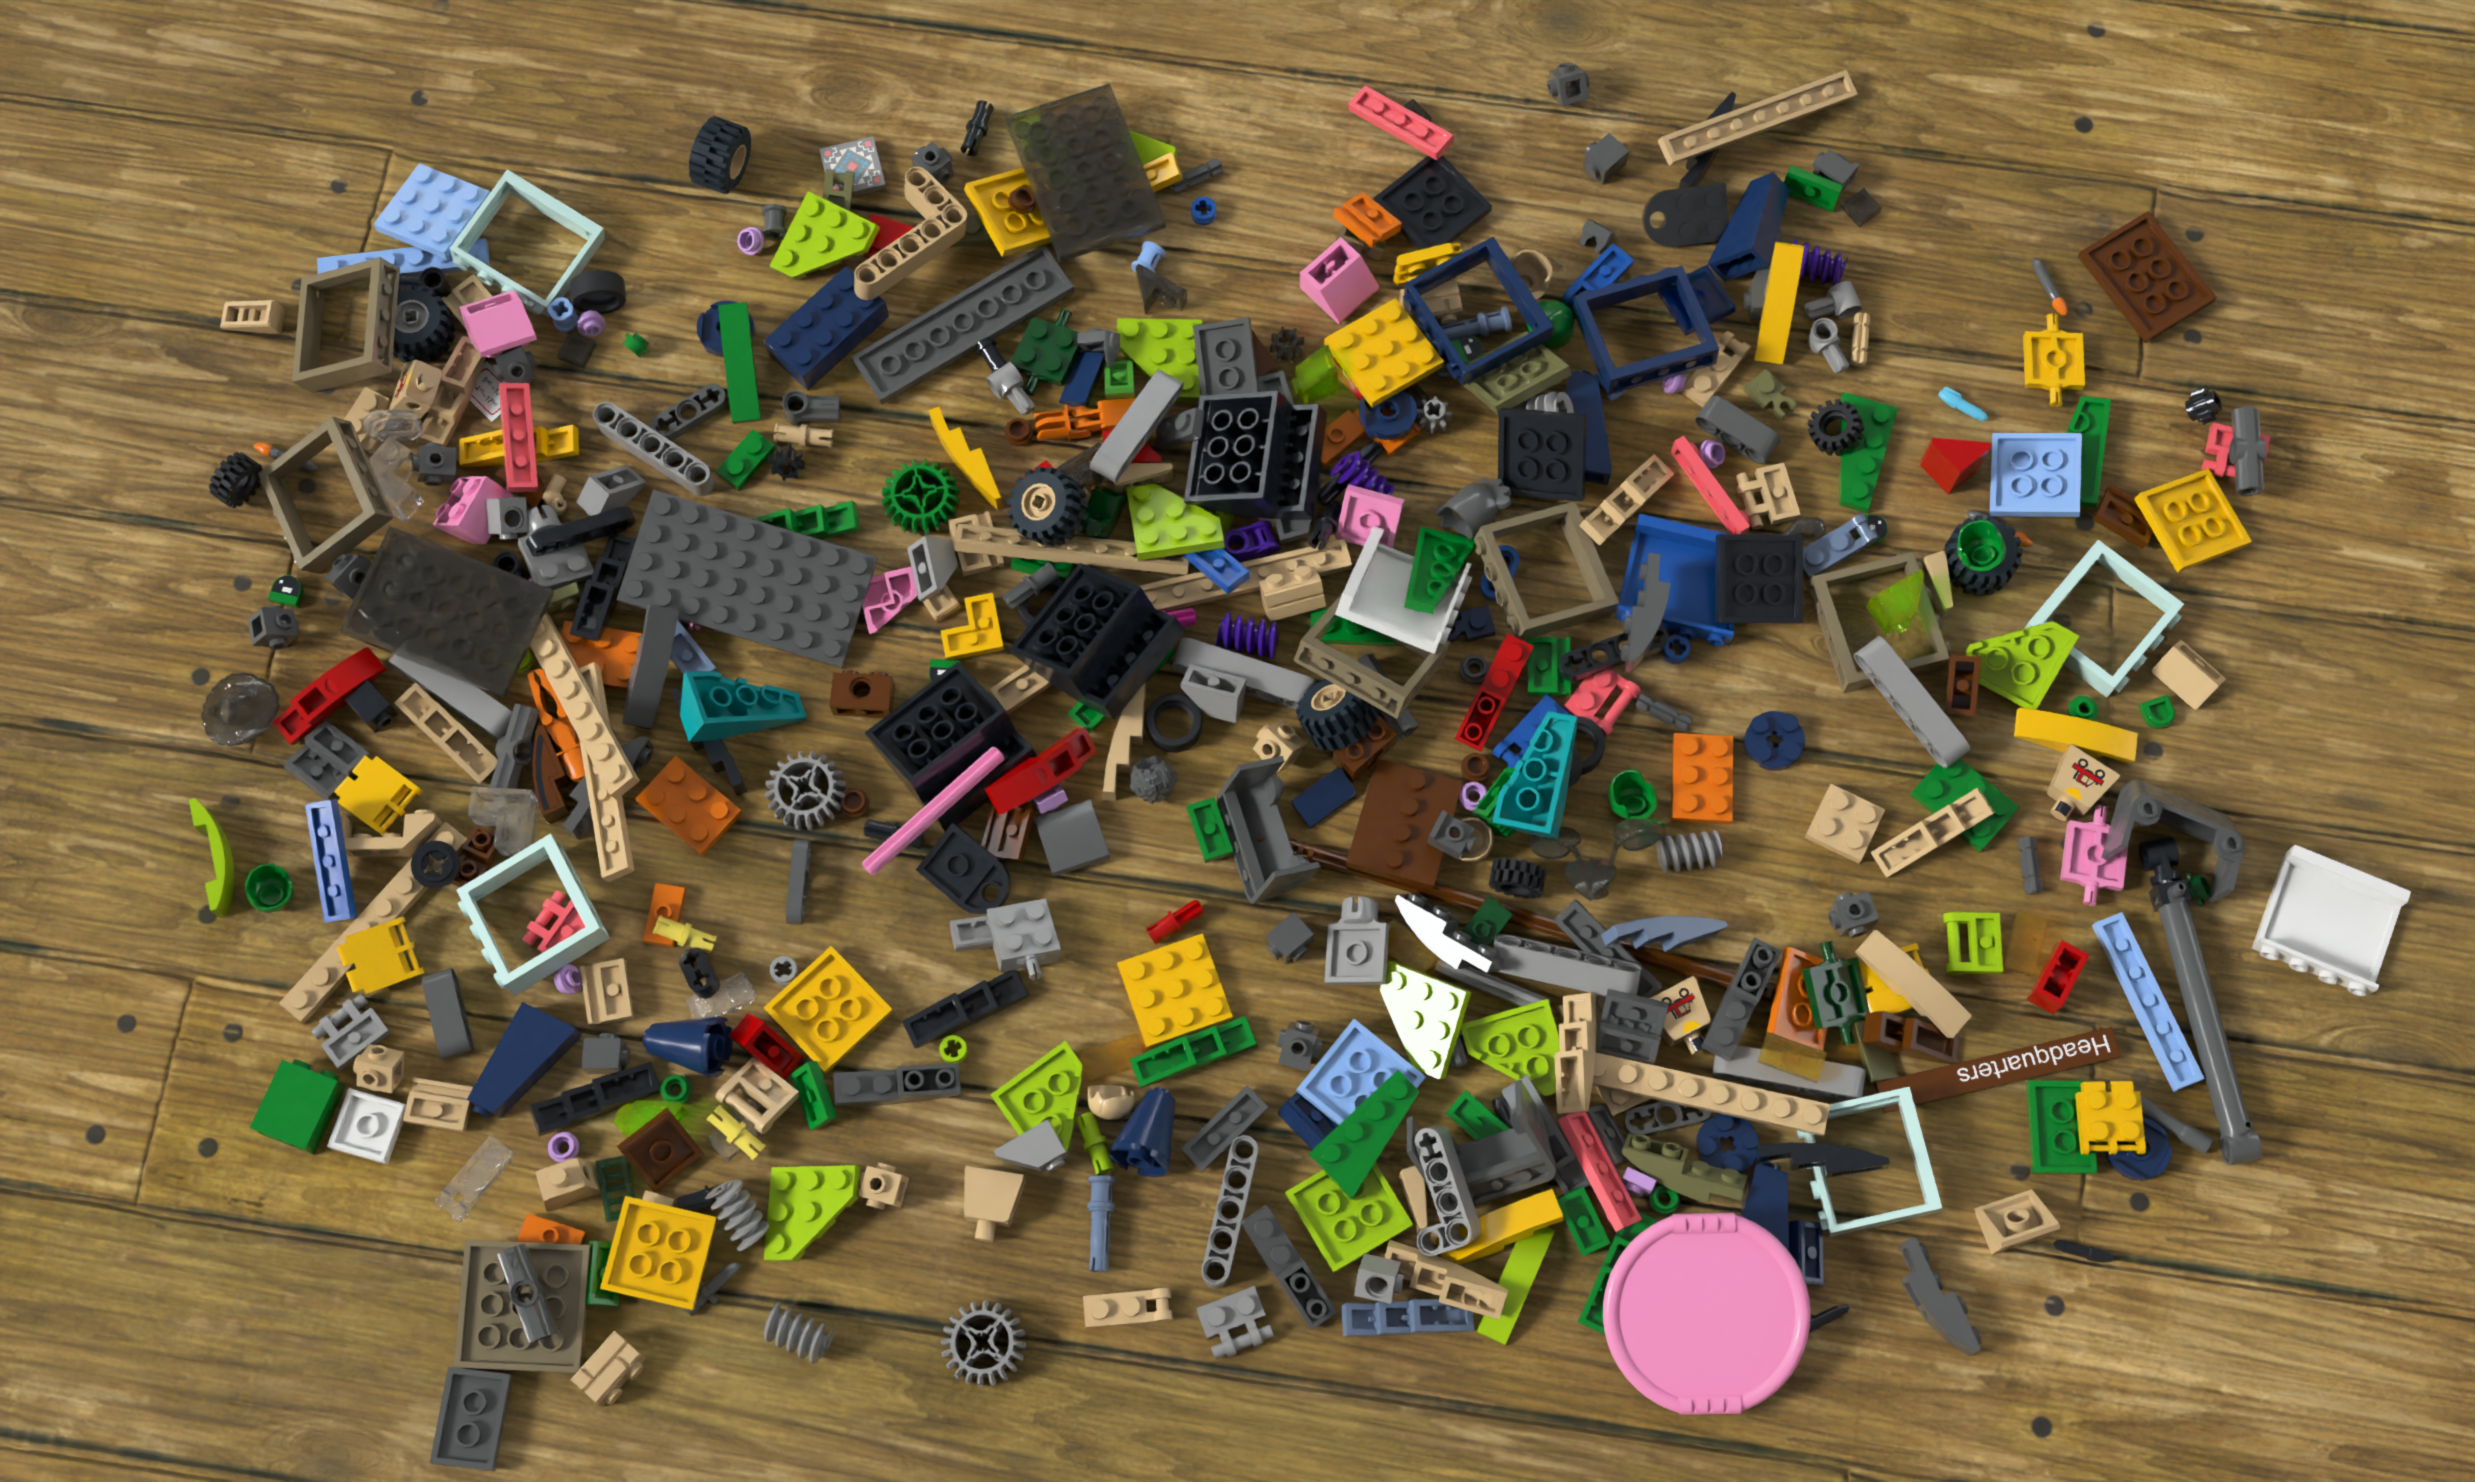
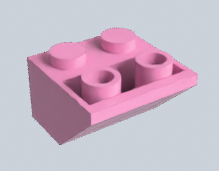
M1341 237L1300 272V289L1339 325L1380 289L1361 255Z
M515 290L459 307L469 339L482 358L498 356L504 350L520 345L523 348L529 345L531 341L537 340L523 303Z
M487 476L460 477L452 484L450 488L451 494L446 503H443L436 512L437 518L433 526L472 544H486L491 534H488L486 499L513 497L514 495L507 492L506 489Z

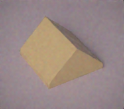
M2032 1189L1974 1208L1992 1255L2050 1236L2060 1229L2059 1222Z

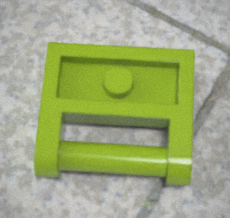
M1944 913L1943 920L1944 924L1947 925L1949 963L1946 964V974L2001 975L2003 973L2000 913ZM1959 924H1967L1970 962H1961Z

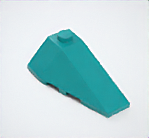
M715 671L685 672L683 675L680 718L689 742L719 740L801 722L807 718L798 692L770 685H764L763 687L748 684L746 679L739 677L736 680L724 678L722 673Z
M1550 711L1546 713L1530 740L1528 749L1522 759L1518 760L1507 784H1504L1499 792L1492 823L1524 833L1558 840L1565 810L1578 722L1577 716Z

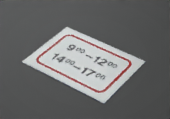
M486 361L483 364L469 400L492 422L501 415L499 385L500 383H506V381L500 382L494 368Z

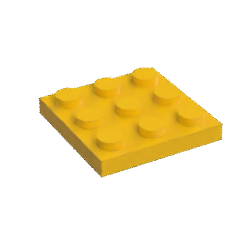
M1039 163L972 181L965 185L964 191L1002 257L1072 237L1076 234L1077 228ZM1018 187L1031 189L1036 198L1034 211L1029 214H1019L1013 211L1008 204L1010 193Z
M1396 298L1324 338V345L1372 408L1441 369L1444 365V360Z
M2209 468L2144 491L2134 498L2177 573L2247 547L2252 542Z
M1203 933L1117 963L1146 1049L1233 1020Z
M832 946L763 1007L813 1061H818L820 1069L825 1074L833 1069L894 1012Z
M625 1196L600 1289L694 1311L718 1218Z

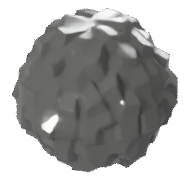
M1158 755L1141 759L1139 763L1133 766L1130 789L1136 793L1137 797L1151 804L1161 802L1165 797L1169 798L1171 796L1175 783L1178 781L1177 773L1165 761L1160 760Z

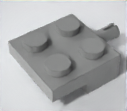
M1046 898L987 909V919L994 940L993 949L1000 973L1027 968L1030 979L1035 980V975L1036 979L1042 977L1039 965L1059 962L1061 948Z

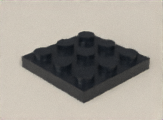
M1443 155L1438 160L1430 156L1425 157L1373 198L1375 202L1402 222L1401 233L1418 250L1452 243L1492 211V205Z
M1501 408L1499 410L1498 479L1503 481L1504 486L1510 488L1511 496L1579 502L1585 499L1587 414Z
M1716 535L1715 623H1802L1803 535Z

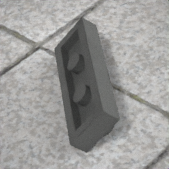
M1246 1086L1181 1148V1152L1203 1173L1231 1146L1233 1140L1246 1132L1269 1107Z

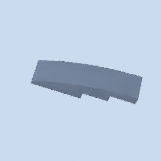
M1663 916L1638 919L1614 925L1602 933L1601 937L1605 946L1631 938L1635 949L1660 941L1664 951L1667 952L1715 936L1726 929L1728 925L1726 921L1702 917Z
M1439 1299L1392 1301L1391 1304L1384 1302L1345 1303L1341 1305L1343 1337L1474 1331L1473 1312L1438 1302Z

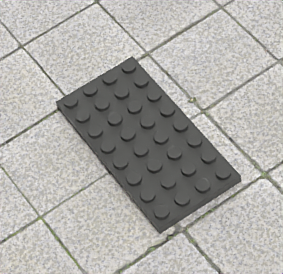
M653 489L617 596V601L647 610L649 604L679 610L678 620L843 669L878 558Z

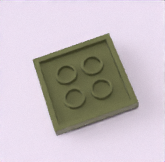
M1525 331L1465 365L1469 366L1529 333ZM1540 344L1464 386L1499 415L1501 408H1513L1525 400L1535 397L1538 393L1553 385H1557L1563 379L1571 376V371L1568 364L1543 344Z

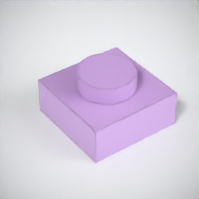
M1059 784L1031 799L1041 814L1056 809L1060 804L1068 800Z
M1627 1167L1621 1179L1624 1186H1626L1627 1192L1637 1197H1642V1195L1649 1196L1656 1183L1655 1179Z

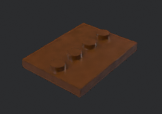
M2149 211L2080 251L2078 255L2080 261L2145 343L2214 303L2217 298Z
M1377 759L1347 858L1346 867L1433 891L1444 852L1426 842L1442 810L1454 817L1463 781Z

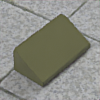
M1865 1021L1854 1023L1852 1030L1856 1041L1855 1044L1863 1069L1866 1070L1868 1084L1873 1085L1879 1081L1899 1077L1891 1052L1862 1043Z

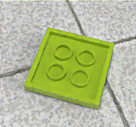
M1376 1162L1352 1200L1323 1170L1285 1192L1286 1197L1333 1274L1363 1257L1364 1253H1370L1414 1225Z

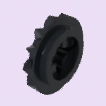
M430 841L421 845L411 859V871L414 878L424 887L434 889L450 885L458 876L461 865L456 850L448 843L442 841ZM429 855L437 861L444 860V863L441 864L443 869L442 875L435 870L427 871L431 866Z

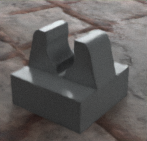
M1587 219L1582 228L1580 244L1586 246L1589 239L1596 237L1597 245L1594 248V252L1600 253L1612 242L1616 232L1592 219Z

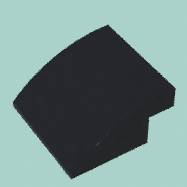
M1279 391L1200 395L1198 409L1204 411L1201 438L1193 440L1184 502L1200 508L1240 516L1283 520H1313L1327 412L1319 404L1291 405Z
M1080 563L1009 651L1034 672L1067 695L1096 712L1115 720L1186 631L1175 616L1155 609L1140 586Z
M959 662L865 732V735L923 808L991 747H996L1003 754L1004 760L935 821L944 832L952 823L958 825L990 800L985 791L988 786L1028 758L1037 757L1033 747L1016 731L1006 710Z

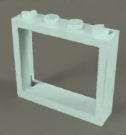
M507 169L450 247L453 263L460 269L473 271L478 274L477 277L483 283L489 286L492 284L502 289V293L515 290L521 301L526 304L527 309L536 315L542 313L549 318L548 306L550 302L565 296L570 289L571 280L583 271L605 240L604 228ZM510 194L588 240L546 300L468 254Z
M2097 540L2032 617L2025 628L2045 623L2096 562L2100 563L2165 612L2113 676L2075 647L2072 648L2063 665L2107 698L2114 689L2120 692L2130 679L2125 675L2130 669L2136 672L2146 661L2147 657L2143 655L2148 648L2154 651L2165 638L2160 634L2164 628L2167 627L2171 630L2182 617L2178 614V611L2184 603L2100 540Z
M551 833L457 889L461 898L458 905L467 918L470 916L473 922L470 926L471 932L478 941H482L485 947L481 950L482 954L490 965H494L497 971L493 974L496 982L502 989L506 987L514 995L519 994L610 939L562 844ZM550 858L585 928L511 972L476 901Z
M1910 1087L1830 1104L1827 1119L1898 1104L1925 1204L1837 1224L1822 1166L1811 1167L1815 1178L1814 1181H1810L1814 1200L1820 1199L1823 1211L1818 1212L1822 1230L1828 1229L1830 1237L1941 1212L1942 1205ZM1796 1131L1798 1138H1804L1805 1143H1816L1814 1134Z

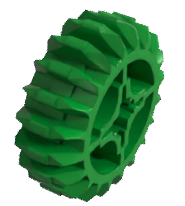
M926 458L923 460L922 465H918L917 460L913 459L912 466L907 467V464L902 462V471L893 469V478H886L885 484L887 487L882 488V495L885 497L882 499V505L887 508L885 510L886 516L892 518L891 521L895 527L901 524V529L904 532H907L911 527L915 535L919 533V529H923L924 533L928 535L930 532L929 528L934 527L939 532L941 529L939 523L942 522L948 525V515L955 516L957 512L954 506H959L960 500L957 497L960 491L959 487L955 486V477L949 476L950 473L946 467L940 470V464L937 461L929 466V461ZM922 480L932 481L938 484L939 487H936V485H927ZM912 483L911 487H909V488L906 489V490H903L904 487H906L908 484ZM919 488H921L922 495H924V498L922 499V506L920 505V501L917 498V496L919 495ZM935 504H939L935 509L929 512L930 507H932ZM902 507H906V509H915L919 512V514L909 513L902 509Z

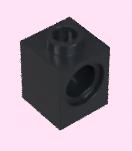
M368 680L344 699L374 733L390 725L393 717L398 714Z

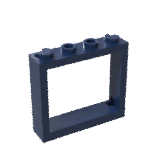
M1494 236L1405 283L1403 301L1410 311L1414 310L1418 316L1417 321L1421 330L1424 333H1429L1433 339L1434 349L1440 356L1443 355L1448 362L1447 367L1454 379L1458 378L1463 386L1551 339L1554 326ZM1486 261L1532 329V332L1466 366L1421 298V295Z
M1683 266L1668 267L1647 276L1639 275L1632 280L1622 283H1611L1604 288L1594 291L1586 290L1574 298V316L1608 395L1717 363L1719 354L1718 344ZM1676 287L1701 344L1615 368L1591 311Z

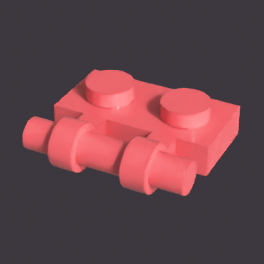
M2212 423L2209 428L2205 453L2216 455V461L2204 459L2202 470L2209 468L2213 476L2222 477L2225 475L2235 478V466L2227 464L2230 443L2233 439L2232 427ZM2261 434V439H2264L2266 442V457L2264 461L2265 463L2267 458L2270 436Z
M556 890L550 899L547 898L542 905L543 910L536 920L528 924L526 927L528 931L522 938V941L532 947L538 937L543 939L537 948L539 952L543 953L585 928L572 900H570L566 908L561 907L560 905L566 896ZM553 915L558 916L559 918L549 931L545 929Z

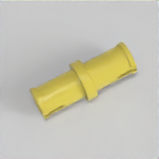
M659 915L652 932L653 934L677 941L679 946L697 947L707 954L711 953L714 946L713 943H715L717 938L715 935L713 936L691 928L692 924L686 922L683 925L662 917V915Z
M719 1105L714 1112L723 1121L719 1120L713 1113L706 1120L727 1137L726 1141L731 1144L733 1142L753 1161L758 1156V1153L750 1147V1144L760 1152L766 1145L745 1128L747 1125L743 1121L739 1123Z

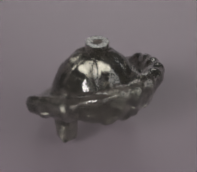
M232 673L221 679L212 688L211 693L206 697V702L203 704L201 718L205 733L210 736L213 742L227 746L242 745L260 737L263 732L268 730L280 710V696L276 692L275 686L251 673Z

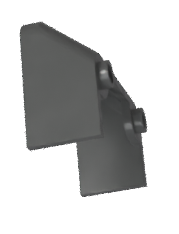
M1283 756L1238 765L1217 794V806L1233 849V857L1246 897L1251 904L1266 901L1306 884L1320 868L1319 862L1309 863L1302 855L1293 854L1277 806V802L1284 792L1282 779L1279 776L1277 777L1276 774L1285 762ZM1260 834L1265 837L1263 842H1258Z
M2132 780L2121 788L2101 856L2102 859L2108 860L2127 848L2134 823L2147 827L2159 822L2213 844L2218 859L2210 885L2211 897L2206 899L2207 902L2213 903L2234 891L2245 844L2231 818L2142 780Z
M1521 1080L1515 1081L1516 1108L1510 1114L1512 1129L1458 1146L1455 1139L1451 1136L1474 1206L1548 1182L1555 1176V1159L1541 1112ZM1412 1116L1407 1118V1154L1428 1185L1414 1141L1416 1134L1421 1129ZM1435 1136L1429 1138L1431 1144L1437 1142ZM1442 1153L1433 1154L1434 1158L1442 1156ZM1440 1163L1438 1172L1443 1178H1446L1448 1174L1447 1167ZM1450 1193L1448 1202L1453 1208H1456L1458 1199L1454 1194Z

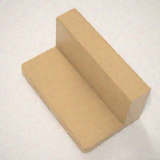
M2182 640L2177 642L2151 670L2156 677L2195 710L2226 680L2223 675Z

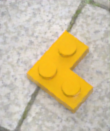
M993 593L964 598L969 625L941 630L946 660H957L1003 651V641Z

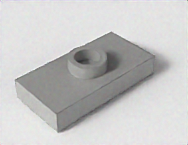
M987 915L950 921L949 926L955 952L993 947L994 940Z

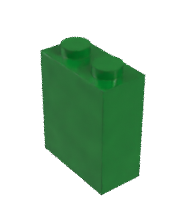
M294 1059L293 1063L281 1060L249 1128L261 1135L314 1155L346 1087L337 1081L339 1076L322 1069L319 1074L311 1071V1065L301 1060Z

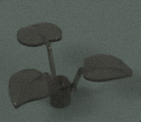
M1633 818L1620 822L1613 829V837L1617 840L1613 844L1609 861L1603 859L1582 860L1579 850L1575 847L1581 843V835L1568 827H1560L1558 840L1532 835L1528 843L1535 854L1545 859H1560L1567 856L1570 852L1573 853L1576 860L1567 865L1565 876L1577 892L1589 901H1592L1593 899H1603L1609 895V884L1617 875V869L1613 864L1620 846H1623L1628 851L1643 850L1664 837L1666 829L1655 822L1645 819Z

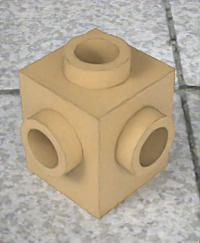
M1281 720L1271 726L1266 724L1258 732L1256 737L1259 740L1253 747V750L1260 755L1261 760L1283 756L1285 762L1277 771L1280 772L1294 763L1307 743L1296 734L1293 727Z
M369 1044L364 1052L356 1057L353 1071L357 1073V1086L369 1088L372 1091L393 1093L404 1078V1052L389 1049L382 1045Z
M878 1163L877 1168L867 1166L866 1171L860 1174V1191L858 1196L867 1199V1206L884 1210L885 1204L901 1208L909 1178L895 1173L896 1167Z

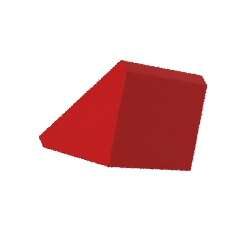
M1932 437L1920 461V466L1949 495L1979 470L1991 448V443Z

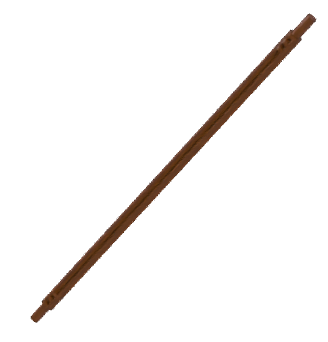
M1260 834L1258 842H1263L1265 837ZM1290 838L1289 840L1293 854L1302 855L1310 863L1319 862V865L1404 891L1416 892L1424 897L1477 912L1487 899L1486 897L1435 882L1434 889L1431 891L1347 868V855L1320 848L1316 845H1310L1306 842H1300L1296 839ZM1500 902L1514 913L1509 921L1510 923L1573 941L1554 922L1553 917ZM1626 939L1619 941L1640 962L1689 977L1694 976L1696 979L1728 988L1735 972L1649 946L1635 949L1633 942ZM1770 982L1767 983L1761 998L1773 1002L1776 985Z

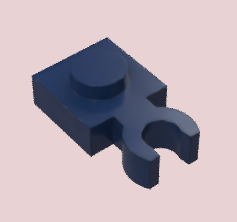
M1488 605L1459 612L1460 620L1454 621L1452 626L1454 633L1449 634L1447 640L1452 643L1459 636L1465 635L1466 642L1495 636L1496 631Z

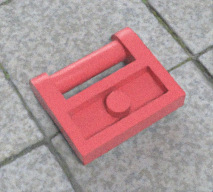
M1609 669L1586 677L1565 704L1564 709L1572 716H1582L1594 721L1601 728L1604 737H1608L1613 731L1612 726L1632 698H1637L1641 689L1635 683L1627 681ZM1615 688L1622 692L1604 718L1598 719L1595 717Z

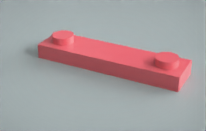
M1366 85L1348 103L1350 112L1435 160H1438L1454 142L1453 134Z
M500 383L499 396L507 492H537L538 480L529 383Z
M1684 435L1675 440L1671 454L1730 534L1747 535L1750 528L1748 516L1743 510L1737 509L1701 460L1699 450L1695 444L1689 443Z
M1571 1113L1558 1119L1557 1121L1562 1128L1564 1136L1574 1151L1615 1232L1641 1221L1642 1218L1587 1113Z

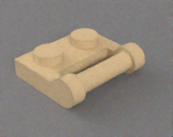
M752 1057L718 1090L715 1098L722 1104H729L755 1124L754 1128L757 1131L765 1134L771 1128L774 1121L799 1098V1091L756 1058ZM740 1088L765 1107L767 1111L762 1115L737 1096L735 1092Z

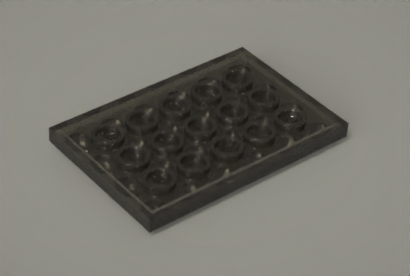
M1110 83L1004 117L1008 132L1029 186L1034 192L1037 207L1059 262L1166 228L1165 219Z
M389 526L339 631L343 635L505 698L554 592L550 588Z

